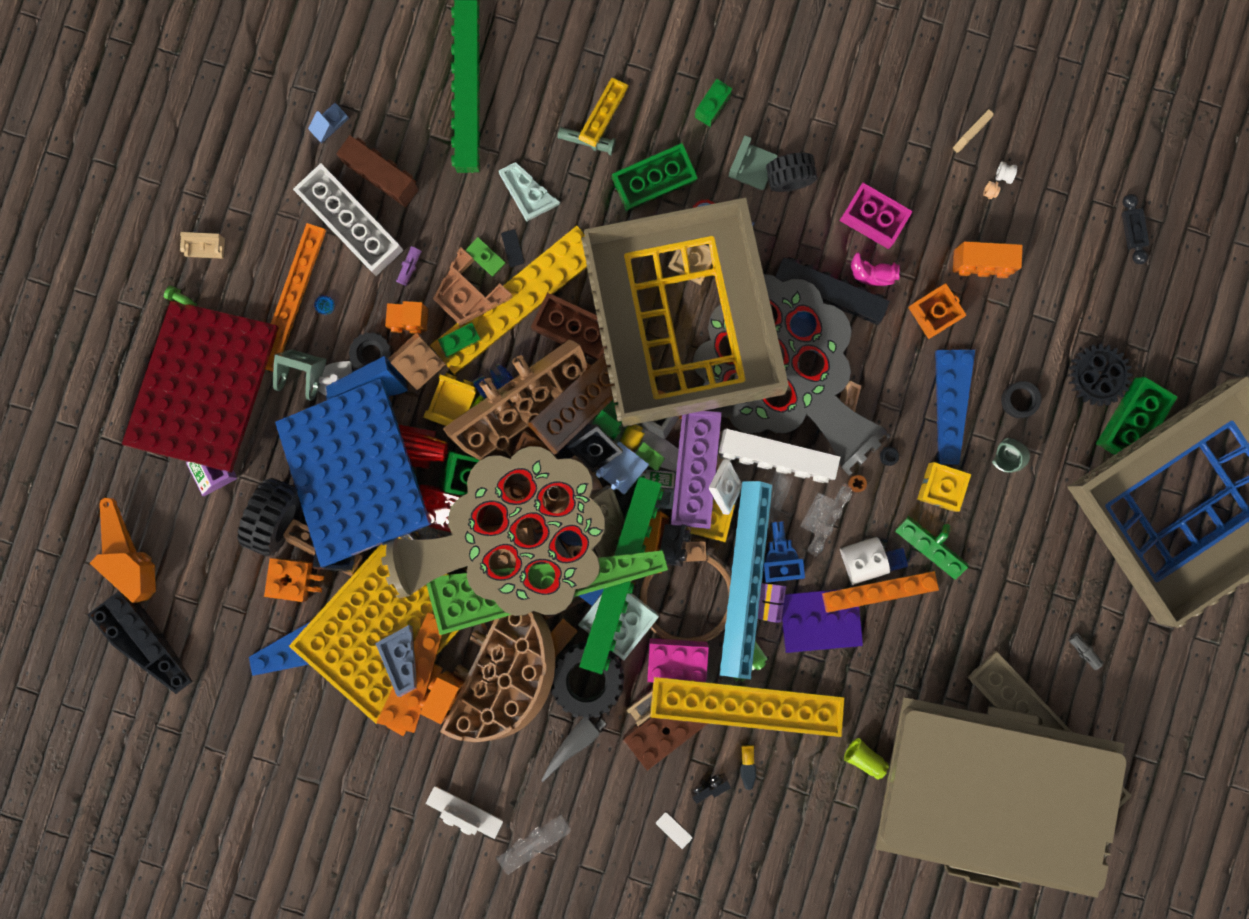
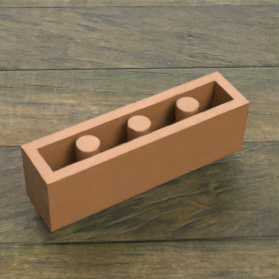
M293 519L283 534L286 542L314 556L315 548L308 526ZM356 554L354 571L344 573L352 576L359 569L363 562L360 554Z

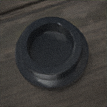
M886 447L880 452V461L886 466L895 465L899 460V453L893 447Z

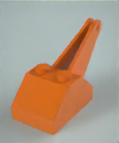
M103 498L100 501L102 554H98L90 564L132 603L147 601L156 592L155 564L150 561L151 557L148 554L136 552L116 500L113 498Z

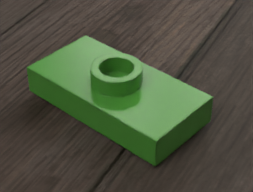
M478 237L465 250L492 277L506 265Z

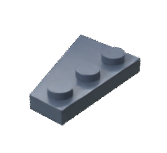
M408 625L375 643L398 697L417 688L412 626Z

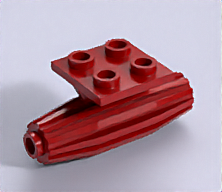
M399 425L412 466L429 469L431 461L446 460L449 444L435 438L436 431Z
M418 484L431 521L428 527L452 533L448 526V514L453 503L462 495L445 492L438 486ZM489 505L479 511L478 522L481 523Z

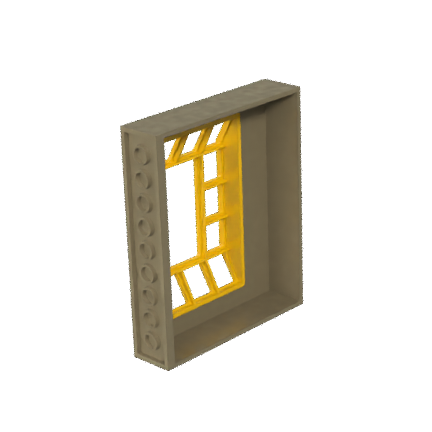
M746 198L584 230L585 237H581L595 309L598 310L596 311L599 328H603L600 330L603 347L607 346V348H603L606 364L611 365V367H607L610 384L614 383L615 385L611 386L614 403L618 402V405H615L618 422L622 421L623 427L785 395L789 384ZM709 244L713 268L692 273L687 248ZM680 249L685 274L663 278L659 254ZM653 255L657 279L636 284L631 259ZM714 275L732 355L682 365L665 285ZM658 286L663 308L641 312L637 290ZM664 315L669 337L647 341L643 319ZM671 344L675 366L653 370L649 348ZM734 362L738 379L716 383L711 366ZM704 367L710 384L688 389L683 372ZM677 373L681 390L658 394L655 377Z

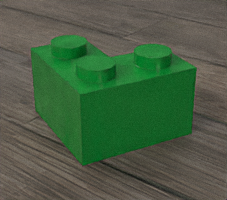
M614 400L599 413L592 423L597 424L613 441L621 432L619 426L622 424V421L618 422L615 405H618V402L614 403Z

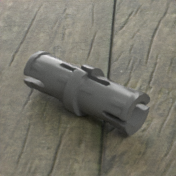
M1078 632L1069 637L1068 641L1077 649L1079 656L1084 658L1094 670L1103 666L1104 662L1093 651L1094 648L1088 645Z

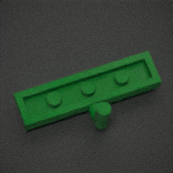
M910 516L896 528V533L953 579L956 580L969 566L967 562L943 544L949 536L951 529L949 524L943 525L942 532L937 538Z

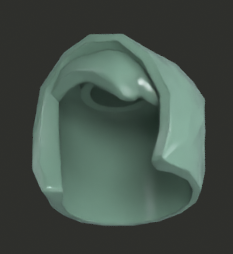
M1008 437L999 444L992 463L996 468L1004 472L1020 471L1028 465L1030 451L1021 442Z

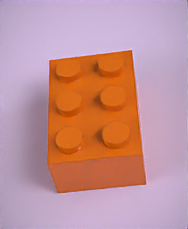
M963 242L954 250L953 273H959L960 276L978 274V277L997 275V278H1008L1011 274L1022 268V245Z
M447 670L442 674L439 673L438 676L432 679L428 687L431 690L430 693L424 696L419 707L422 708L420 714L442 724L447 719L465 681Z

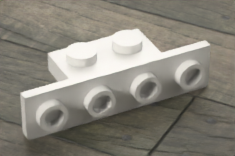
M437 786L433 788L426 802L427 805L442 812L440 818L443 819L444 823L450 826L456 825L461 828L460 830L468 835H471V833L475 835L478 830L495 839L503 823L502 819Z

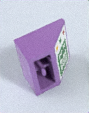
M186 462L202 496H206L238 479L234 470L230 473Z

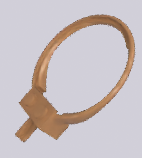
M690 538V542L686 543V550L688 551L687 560L683 562L707 561L712 564L724 577L728 592L730 593L731 576L720 561L706 552L704 538ZM653 575L646 576L641 586L640 600L646 605L647 589ZM727 611L722 621L713 630L699 637L681 638L673 636L662 630L655 622L650 628L662 639L708 642L725 629Z

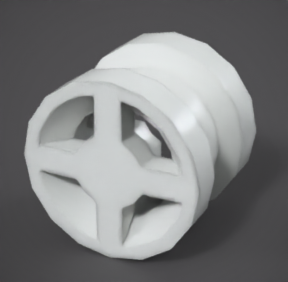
M1001 162L997 169L995 180H1005L1006 183L1011 184L1017 172V165L1009 166L1006 162Z

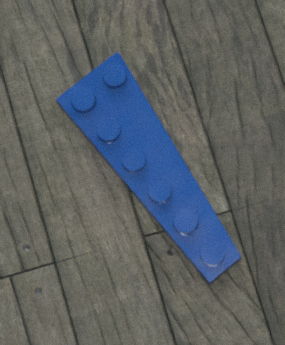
M975 350L935 351L938 464L958 465L960 463Z

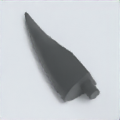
M591 718L580 720L556 751L541 781L544 782L565 761L590 745L603 732L602 728L607 722L603 718L597 723Z

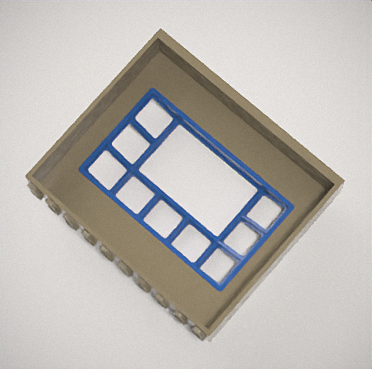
M1247 376L1226 380L1067 486L1159 624L1175 628L1182 627L1191 617L1202 614L1204 608L1217 604L1222 596L1233 593L1237 590V586L1249 582V507L1237 490V488L1249 483V475L1232 483L1221 466L1222 463L1242 453H1246L1249 457V378ZM1229 428L1241 447L1216 459L1206 442ZM1200 447L1226 487L1156 534L1130 495V492ZM1231 493L1242 509V512L1223 524L1212 508V505ZM1124 497L1133 510L1134 515L1122 525L1112 511L1111 505ZM1206 510L1217 528L1200 540H1197L1188 527L1187 521ZM1137 520L1141 522L1150 536V539L1139 550L1127 533V530ZM1180 527L1190 541L1191 546L1172 558L1161 539ZM1154 544L1166 560V563L1155 574L1143 557Z

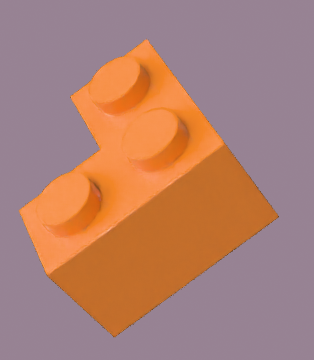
M403 301V304L387 303L385 326L391 329V332L402 333V330H408L411 334H421V331L427 332L428 308L422 302Z

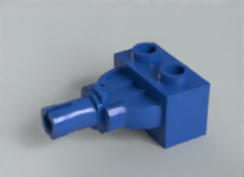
M784 521L778 522V524L777 522H772L774 540L773 542H768L769 550L766 553L763 565L764 582L804 579L803 559L798 557L796 550L792 547L791 540L786 541Z

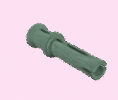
M563 127L559 128L558 139L592 147L593 151H604L611 156L614 152L615 138L611 140L601 137L597 146L594 147L579 140L581 132Z

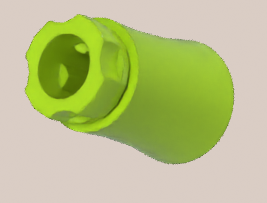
M860 738L855 739L844 754V761L858 767L878 780L886 775L889 764L870 749Z

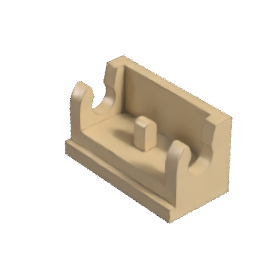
M180 233V250L184 252L185 257L224 259L225 238L221 235L211 233Z

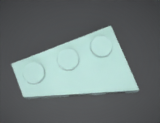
M516 162L499 170V175L526 222L560 204L556 198L548 194L547 190L537 184L532 179L533 177Z

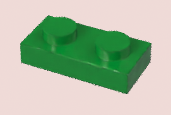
M472 322L438 339L447 358L481 341Z

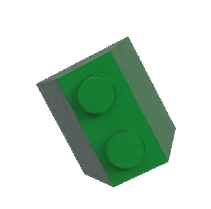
M448 450L447 458L442 463L437 486L448 493L466 495L468 493L467 481L470 471L480 460L466 453Z

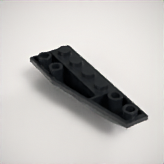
M118 591L87 614L113 647L175 694L193 682L173 648L139 602L132 603L124 594Z

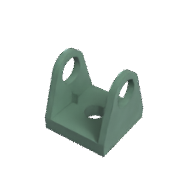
M293 349L275 354L273 371L274 390L281 391L283 389L290 367L307 371L305 396L307 400L312 401L318 392L320 385L319 376L323 375L327 359ZM281 374H282L281 382H280V384L278 385V383H279V378H280V376H281Z

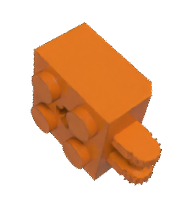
M270 558L264 597L298 602L308 601L309 591L322 592L323 589L319 586H310V580L321 581L324 580V576L311 574L312 562ZM289 575V578H292V582L288 583L287 577Z

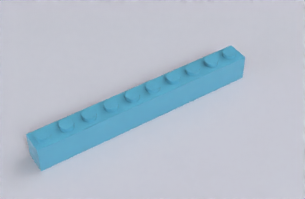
M761 481L742 482L720 666L721 676L751 679L772 485Z

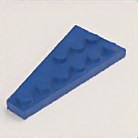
M309 623L251 655L249 661L252 676L309 665L289 647Z

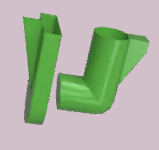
M170 285L165 290L164 298L170 301H178L184 305L197 306L191 298L181 294V290Z

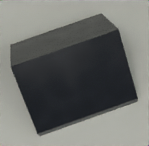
M587 424L567 445V448L592 473L623 453V450L597 424Z

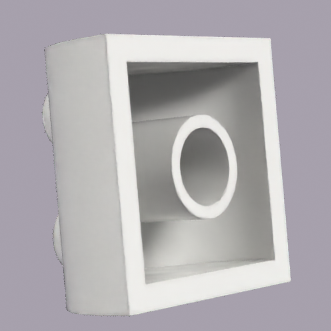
M877 537L840 548L851 585L890 573L885 550Z

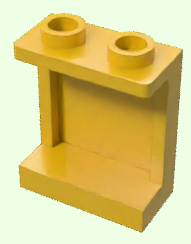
M448 373L445 376L440 374V381L429 410L425 411L424 418L444 426L449 425L471 409L478 389L470 381L464 380L462 383L456 380V376Z

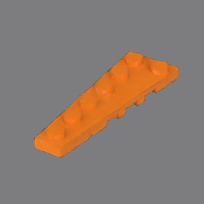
M427 613L414 641L417 688L401 697H398L394 688H392L377 720L378 724L412 733L416 731L422 709L419 706L424 696H426L442 639L435 615L432 613Z

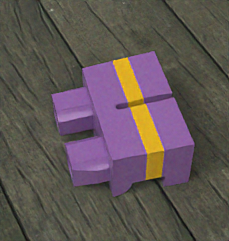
M761 583L758 619L775 623L781 622L783 605L767 603L766 601L784 603L786 586Z

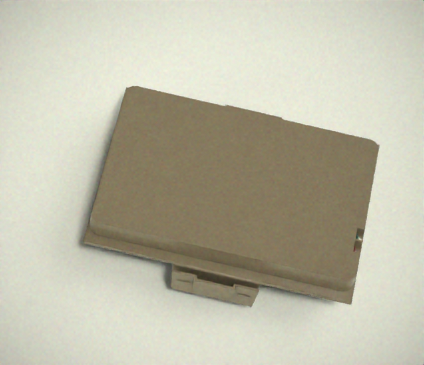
M903 697L875 849L944 864L948 875L961 877L967 882L1001 889V886L1021 890L1015 882L1022 883L1023 881L1098 898L1099 891L1105 887L1109 867L1106 863V857L1111 855L1108 846L1109 843H1113L1126 769V759L1123 756L1125 743L1037 725L1039 719L1037 716L988 706L987 714Z

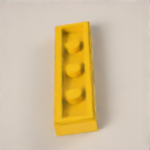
M613 77L610 79L583 127L579 140L594 147L597 146L629 85Z

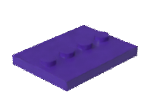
M841 589L785 594L784 603H780V605H783L782 626L785 652L863 646L859 606L826 612L822 593Z

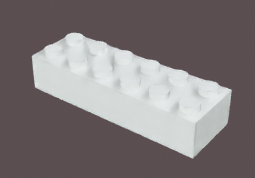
M321 163L293 189L375 276L404 251Z
M730 429L722 430L720 433L718 454H720L722 459L734 460L737 458L739 463L747 465L757 463V467L763 469H772L774 467L776 472L784 474L794 472L796 477H813V481L820 483H829V480L836 479L840 461L839 456Z

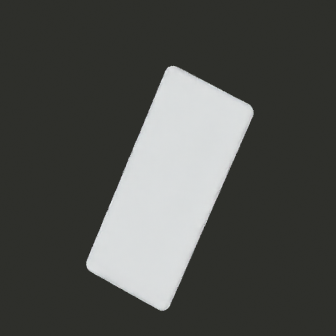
M664 813L656 822V825L680 848L683 849L691 841L692 836L667 813Z

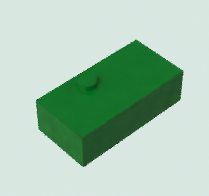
M683 143L617 171L611 177L626 212L688 186L698 179Z
M1146 377L1134 378L1128 388L1129 391L1125 393L1096 444L1114 455L1162 424L1177 396Z

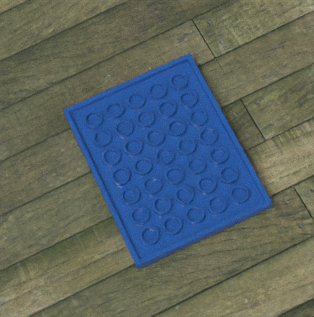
M381 378L275 422L295 487L298 490V497L320 567H326L431 524L385 384Z

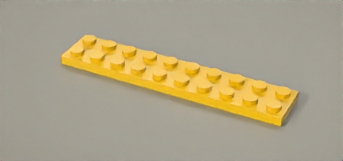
M578 226L574 227L503 285L512 294V299L461 326L458 323L438 338L440 339L472 322L481 341L448 358L442 350L438 339L430 345L454 375L459 373L541 306L547 292L554 295L587 268L581 237H585V234Z
M654 677L650 717L842 737L844 698Z

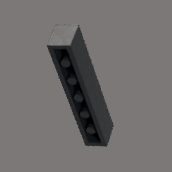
M783 257L775 275L780 281L785 282L791 279L805 280L817 288L823 303L835 306L844 312L876 325L882 322L890 303L884 295L878 293L875 295L868 292V289L861 286L854 287L845 279L837 280L828 272L820 273L811 265L805 264L803 266L794 258L787 257L786 259Z

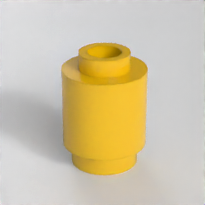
M637 424L627 426L620 442L634 452V450H637L645 434L642 432L643 428Z

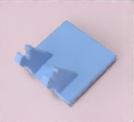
M618 441L617 445L623 450V453L595 472L598 478L602 477L610 483L613 490L617 489L625 495L649 464Z

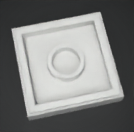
M723 459L709 486V490L722 513L729 515L742 489V483L731 462Z

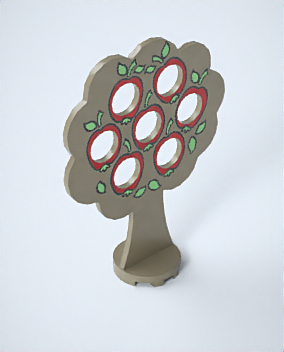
M529 446L519 450L511 459L504 456H488L473 467L467 481L468 493L453 503L448 514V526L453 535L429 540L396 538L382 544L386 545V556L382 557V565H388L390 573L386 580L388 585L394 584L397 592L400 594L396 595L397 598L411 596L434 579L468 566L467 579L471 589L475 594L484 599L494 600L504 612L514 616L526 615L532 611L544 615H552L565 610L573 601L575 590L589 586L599 575V558L592 549L601 541L605 532V516L601 507L590 498L593 490V478L585 465L573 459L558 460L551 451L542 447ZM520 473L525 475L531 484L529 495L521 501L512 500L505 492L506 480L513 474ZM552 486L563 487L570 496L568 507L561 513L550 512L544 505V494ZM487 505L497 506L503 513V524L495 532L483 530L478 523L479 511ZM525 518L537 519L543 527L542 538L534 545L524 544L517 536L518 525ZM567 530L576 532L582 539L581 552L573 558L562 556L556 548L557 537ZM499 549L509 550L516 559L515 569L508 576L497 575L490 566L491 556ZM537 562L549 563L555 571L554 582L546 589L535 587L529 579L530 568Z

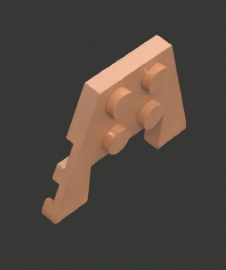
M462 248L458 250L455 261L449 267L450 271L446 278L443 279L433 298L460 326L513 298L512 294L501 284L487 297H484L461 274L474 262V259Z

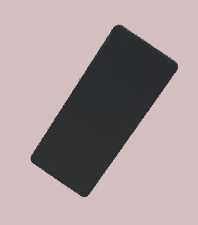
M516 230L502 232L501 236L510 267L524 264Z

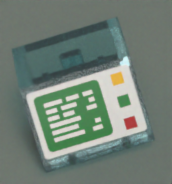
M647 468L640 477L662 483L661 488L664 489L661 500H656L655 507L672 510L676 471H656Z

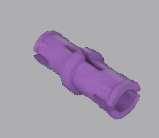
M410 247L405 262L401 264L403 267L396 282L405 286L408 285L412 272L416 270L415 265L422 252L421 250Z

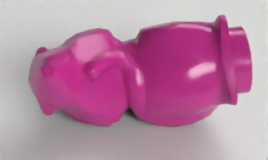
M859 252L852 259L851 269L853 276L863 284L887 286L894 284L895 280H899V265H895V263L892 265L880 263L874 267L868 261H863Z

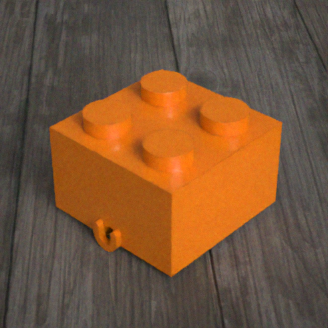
M946 283L908 307L928 339L967 316L958 303L960 302L959 298L953 295Z

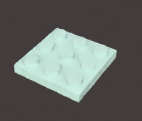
M627 593L625 601L629 603L626 613L621 612L619 620L623 621L620 632L615 631L613 638L617 640L613 653L622 660L626 659L659 617L657 612L632 593ZM601 596L578 624L589 634Z

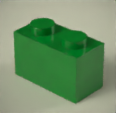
M716 79L697 107L695 118L711 127L730 99L732 88Z

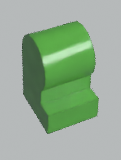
M644 442L635 453L656 471H658L665 460L662 455Z

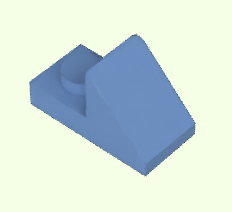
M334 103L323 114L317 111L308 129L323 143L349 117Z

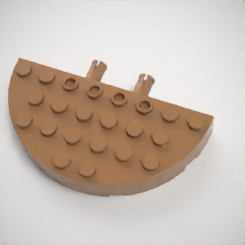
M568 340L530 368L522 355L517 356L518 361L514 358L512 363L520 375L498 390L491 378L484 379L486 384L481 381L479 385L484 390L487 398L444 427L443 430L463 451L480 461L488 456H504L511 459L524 431L538 437L528 424L586 371L587 363L579 344Z
M536 611L526 615H509L495 619L487 636L478 630L472 633L475 638L471 636L470 641L481 646V649L470 671L459 664L455 668L458 672H453L454 676L465 682L440 731L441 733L453 739L468 742L498 740L520 731L536 717L547 700L555 672V650L552 636L543 616Z

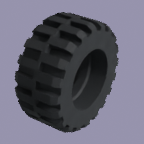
M275 478L266 479L258 486V489L254 491L253 496L249 499L239 523L237 539L241 546L266 557L273 556L279 551L285 542L283 534L292 520H297L298 512L301 508L296 487Z
M585 641L569 646L556 659L551 693L554 695L557 705L563 707V711L566 713L570 712L573 714L572 716L577 718L582 716L583 719H589L592 716L596 718L604 712H609L617 704L623 692L624 672L620 660L615 656L616 654L609 651L607 658L611 660L608 670H603L606 679L603 690L598 695L590 698H584L574 693L569 684V674L572 668L581 662L587 643Z

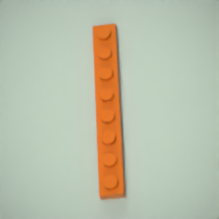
M306 223L271 324L277 325L279 329L266 370L273 372L275 354L284 352L326 230Z

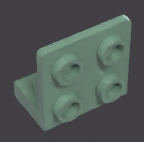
M744 135L728 177L764 190L768 181L766 165L777 158V155L751 145L752 138Z

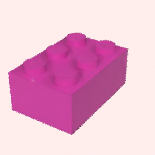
M862 183L839 221L889 249L894 244L913 211Z
M650 638L647 682H654V677L706 683L708 642Z

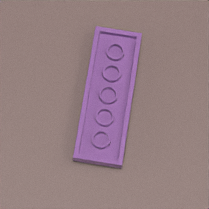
M699 411L682 415L671 525L682 526V524H686L687 527L711 528L713 495L709 490V486L716 474L722 412Z

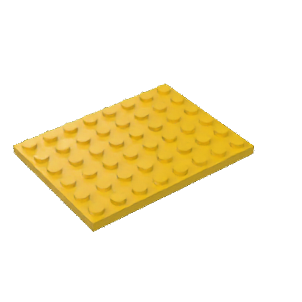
M404 536L398 537L399 539H407ZM382 544L379 545L289 645L293 651L376 724L393 685L375 643L408 625L412 626L414 642L427 613L434 614L427 585L411 596L404 598L396 597V595L400 594L397 592L394 584L388 585L386 577L390 576L388 565H382V557L386 556V545ZM459 630L442 635L437 655Z

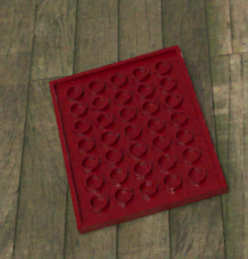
M170 301L122 445L232 473L279 327L270 323Z

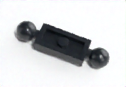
M1127 194L1123 198L1122 203L1128 211L1121 213L1128 250L1135 249L1132 259L1134 263L1141 265L1146 263L1149 258L1147 251L1143 250V248L1150 245L1143 208L1136 209L1139 199L1135 194Z

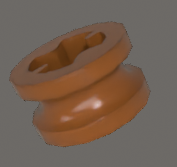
M855 475L849 479L848 486L853 492H862L867 487V481L863 476ZM854 479L862 481L860 489L853 486V483H855Z

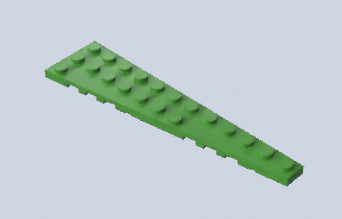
M663 550L599 558L600 570L596 580L587 587L576 589L574 597L669 570ZM550 564L533 565L529 571L531 584L539 589L550 587L555 579L553 567ZM515 568L492 571L499 576H508ZM467 573L440 576L426 584L440 635L511 615L504 612L494 600L484 599L475 594L469 586Z

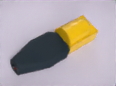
M741 745V778L745 789L751 790L756 779L754 746Z

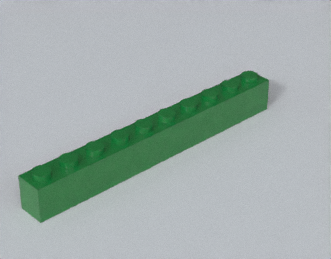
M454 0V6L451 7V15L454 18V25H451V34L454 37V43L451 44V52L454 55V62H451L452 74H454V80L451 81L452 92H455V99L451 100L452 111H455V118H451L452 129H455V136L451 137L452 148H455V155L451 156V163L457 173L480 172L479 0Z
M639 477L614 556L645 552L646 545H643L645 537L649 538L652 526H649L651 518L655 519L658 508L655 507L657 499L661 500L664 491L661 488L662 483ZM628 581L604 588L579 667L602 674L603 670H608L611 659L607 657L609 651H614L617 641L613 639L615 631L620 632L623 621L619 620L621 612L626 613L629 602L625 601L627 593H632L635 583Z

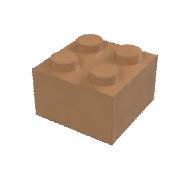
M417 333L388 358L390 363L416 390L446 365Z

